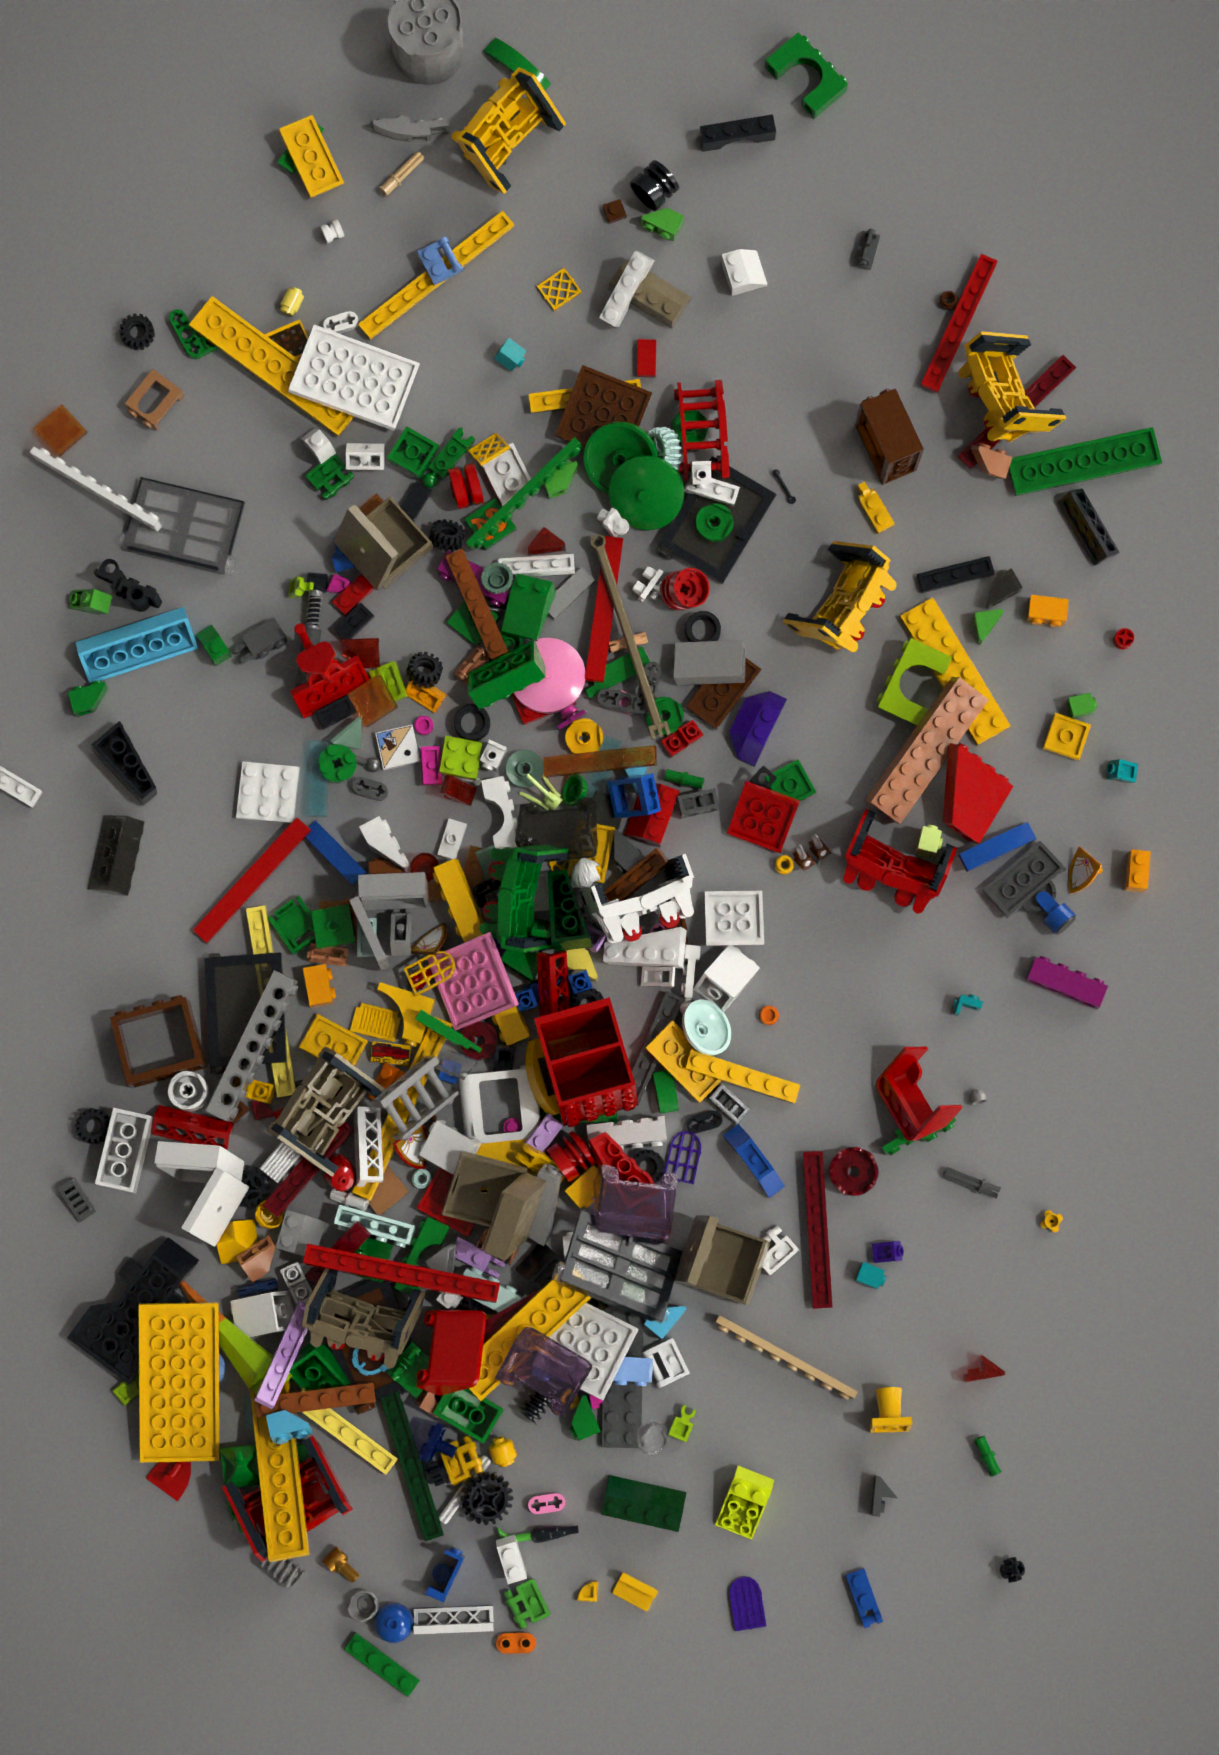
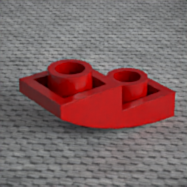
M691 720L678 728L676 732L661 740L660 745L667 755L672 758L696 742L704 734L694 720Z

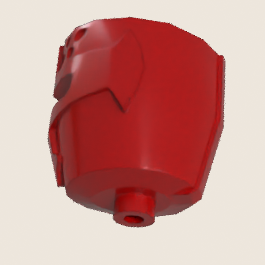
M338 1153V1155L329 1159L339 1167L333 1177L324 1171L323 1175L331 1188L343 1192L352 1187L356 1179V1171L348 1158Z

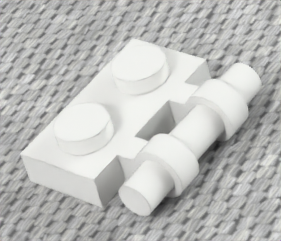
M778 1225L772 1230L769 1229L766 1232L767 1235L762 1238L768 1242L773 1241L776 1244L767 1252L762 1267L769 1276L799 1251L787 1235L782 1240L777 1237L782 1232Z

